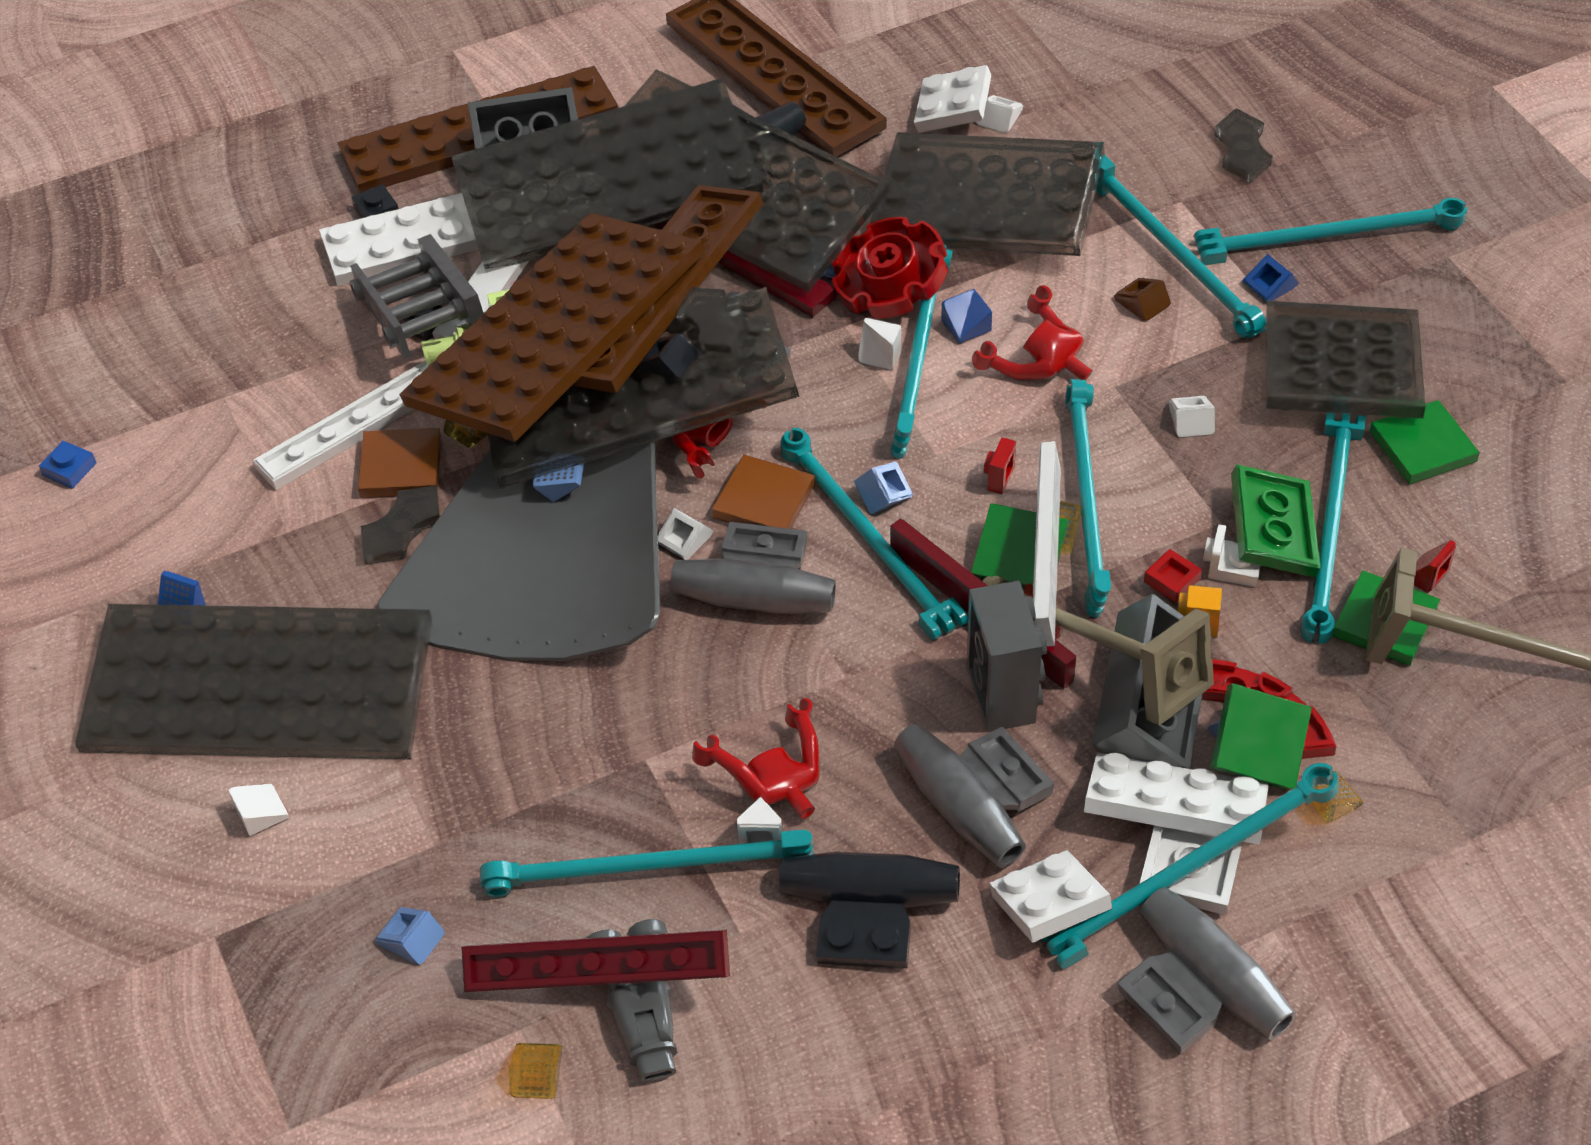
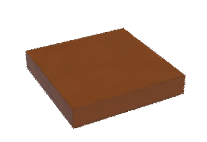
M440 428L363 431L358 483L360 498L438 494L442 437Z
M743 454L713 506L712 516L715 519L728 523L737 522L791 529L815 485V475Z

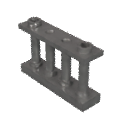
M431 234L417 239L421 253L417 254L416 259L368 278L357 263L350 265L354 279L350 280L349 283L356 300H363L382 326L383 335L390 349L396 347L404 359L411 357L406 338L456 318L460 321L465 319L471 327L484 314L478 294ZM424 273L422 276L378 293L376 291L415 274ZM435 287L436 289L392 308L387 306L429 288ZM444 302L447 303V306L442 307L440 309L417 317L403 324H400L398 322L402 319H405L407 317H410L412 315L435 307Z

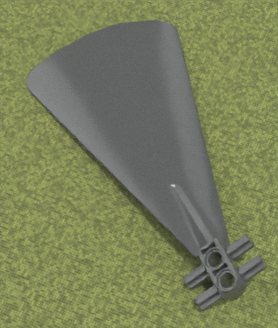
M638 365L617 393L571 386L516 442L498 437L380 598L378 612L384 625L394 632L438 648L507 661H568L631 645L653 630L660 613L652 373L642 371ZM609 407L611 421L607 444L570 448L567 434L571 411L574 409ZM582 454L585 457L580 487L554 502L533 487L536 464L539 459Z

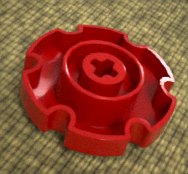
M907 217L886 218L867 225V231L859 236L851 235L842 244L832 263L837 275L832 278V282L844 306L855 314L869 310L872 318L876 319L906 314L914 309L913 304L921 299L929 300L939 290L948 272L944 260L948 254L939 233L924 221L911 225Z

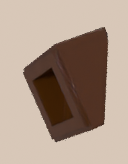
M1137 278L1114 295L1118 303L1145 321L1150 320L1171 304L1164 281L1158 279Z

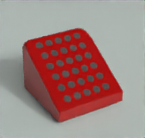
M1449 540L1427 551L1417 560L1414 585L1427 593L1434 589L1451 568L1456 550V542Z

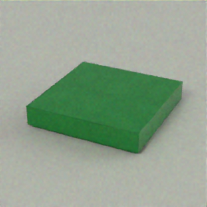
M1440 400L1371 422L1370 433L1409 485L1478 461L1480 452Z
M990 503L971 573L981 581L988 576H1000L1007 583L1019 580L1022 590L1033 592L1037 512ZM1059 517L1058 563L1069 525V519Z
M1362 570L1334 626L1333 637L1367 649L1372 599L1383 577ZM1413 589V604L1435 610L1438 609L1440 598ZM1409 620L1387 657L1411 666L1429 625Z
M1234 683L1227 685L1210 768L1239 777H1251L1258 782L1269 783L1268 785L1287 791L1294 789L1298 779L1312 707Z

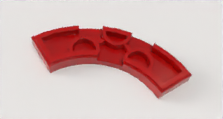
M1212 659L1214 685L1202 693L1201 699L1224 702L1227 685L1234 683L1307 705L1292 692V687L1265 672H1262L1260 675L1238 668L1235 662ZM1311 706L1302 759L1334 756L1337 746L1332 733L1317 710Z

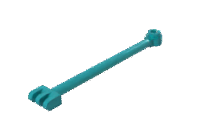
M1094 154L1092 157L1093 166L1091 167L1090 186L1101 197L1111 193L1234 314L1233 327L1240 337L1253 338L1266 330L1264 327L1267 326L1262 311L1255 305L1250 306L1247 302L1243 303L1115 178L1116 165L1105 154Z
M1451 197L1443 199L1439 204L1433 205V208L1229 237H1222L1219 227L1198 230L1194 233L1193 237L1202 263L1204 265L1226 263L1227 251L1427 223H1435V225H1440L1443 229L1452 231L1463 225L1468 207H1465L1466 203L1464 201Z
M946 249L948 255L944 260L949 270L953 250ZM937 292L929 300L921 299L899 415L891 447V455L898 459L906 455L913 428L914 412Z
M1069 379L1068 384L1071 385H1067L1065 404L1068 412L1071 413L1089 582L1084 595L1086 613L1090 617L1097 618L1103 612L1111 589L1110 571L1103 569L1086 417V406L1091 407L1093 402L1094 387L1093 384H1087L1086 380Z
M1327 408L1323 435L1335 436L1319 550L1321 569L1316 575L1312 609L1303 615L1300 627L1302 637L1309 643L1313 641L1317 622L1320 623L1318 644H1324L1332 638L1335 626L1334 617L1329 612V600L1350 440L1362 441L1366 414L1358 413L1355 423H1349L1351 411L1343 410L1341 421H1335V409Z
M795 427L791 428V431L787 430L780 440L782 457L789 462L803 466L809 474L815 475V482L925 610V612L919 614V626L929 638L934 641L941 637L938 625L945 633H949L955 630L953 620L959 626L968 623L966 612L953 597L942 603L937 601L815 458L811 449L810 436L801 428Z
M1326 763L1310 765L1305 769L1302 780L1296 783L1294 789L1112 900V909L1041 940L1043 942L1049 941L1047 948L1052 955H1058L1056 961L1062 969L1072 966L1089 955L1087 947L1083 943L1084 939L1144 903L1158 889L1170 887L1305 802L1308 805L1313 801L1324 803L1333 799L1339 790L1337 772H1333L1332 766ZM1318 784L1329 785L1325 789H1314Z
M803 829L782 831L781 840L523 865H519L518 862L511 863L497 860L481 865L480 884L485 889L487 896L504 897L511 893L512 887L520 886L521 882L814 854L812 834L808 830Z

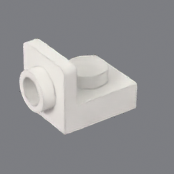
M1218 524L1215 539L1207 537L1203 561L1210 562L1208 579L1256 588L1261 565L1239 561L1238 542L1224 540L1226 526Z

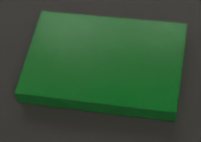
M1236 464L1231 472L1239 561L1316 577L1321 567L1310 481Z

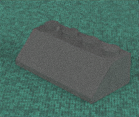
M1151 594L1118 612L1115 632L1147 644L1185 616L1154 594ZM1111 649L1092 745L1105 754L1119 753L1131 759L1148 762L1163 761L1171 766L1190 769L1202 694L1160 726L1146 720L1141 661Z

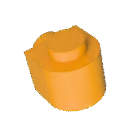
M1189 585L1188 593H1180L1178 612L1183 616H1186L1194 609L1209 613L1211 636L1217 637L1222 588Z

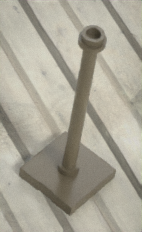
M1401 547L1373 595L1366 652L1367 661L1382 665L1407 622L1412 620L1591 671L1590 653L1413 604L1417 551Z
M988 576L982 581L987 586L1007 583L1000 576ZM1056 608V626L1141 661L1146 720L1160 726L1214 685L1209 613L1194 609L1149 643L1144 644Z

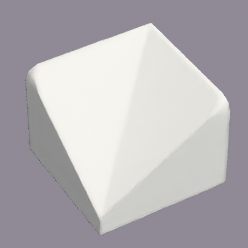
M865 318L858 354L859 362L893 371L901 353V325Z

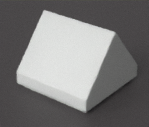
M761 797L737 818L739 844L781 840V818Z

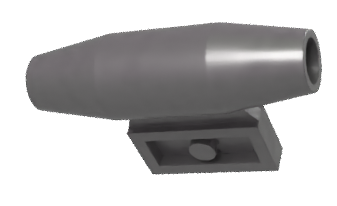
M729 522L721 548L722 558L676 560L672 568L670 588L672 593L719 607L775 614L825 613L833 611L836 580L800 570L808 543V531Z
M913 724L905 728L897 736L894 746L918 788L955 831L1000 868L1007 867L1019 859L1025 851L1026 844L1005 810H1017L1019 812L1049 797L1053 793L1055 785L1053 781L1003 726L969 742L961 757L920 724Z
M1167 887L1158 889L1145 901L1141 913L1169 952L1149 956L1117 983L1118 991L1180 1054L1215 1027L1222 1006L1270 1040L1281 1035L1290 1026L1296 1016L1295 1011L1265 970L1211 917Z

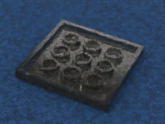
M1267 301L1265 311L1267 409L1358 414L1362 416L1424 418L1426 404L1418 310Z

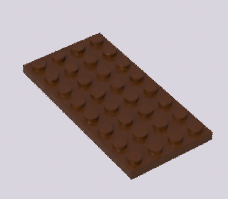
M590 213L566 237L562 238L546 256L539 260L527 274L513 284L507 293L494 305L490 306L449 348L439 354L430 366L413 379L412 383L399 394L404 406L516 442L705 253L702 240Z

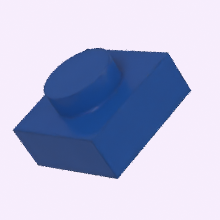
M63 440L43 460L39 468L42 476L73 489L95 466L96 460L92 452Z

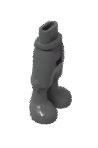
M647 919L637 922L630 927L627 936L668 932L663 921ZM607 929L594 932L586 938L622 935L616 930ZM639 982L637 986L632 983L608 984L606 1005L614 1014L623 1042L630 1053V1064L637 1066L640 1080L642 1082H649L674 1075L677 1070L673 1057L678 1052L676 1044L673 1042L674 1028L669 999L671 987L668 982Z

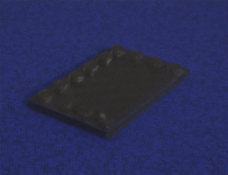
M897 132L870 224L892 217H907L911 225L924 221L936 229L946 248L1081 256L1105 154L1104 142Z

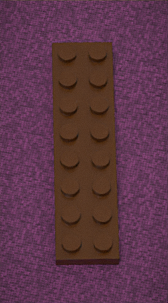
M691 0L666 13L667 25L771 109L790 101L796 103L806 117V125L800 132L832 158L839 156L887 128V118L738 1Z
M595 65L481 99L488 100L572 87L579 128L620 116L619 106ZM468 103L337 142L342 159L359 193L382 184L388 187L477 159Z
M698 185L662 231L702 240L705 253L572 386L611 393L618 392L762 207L763 201L760 192Z

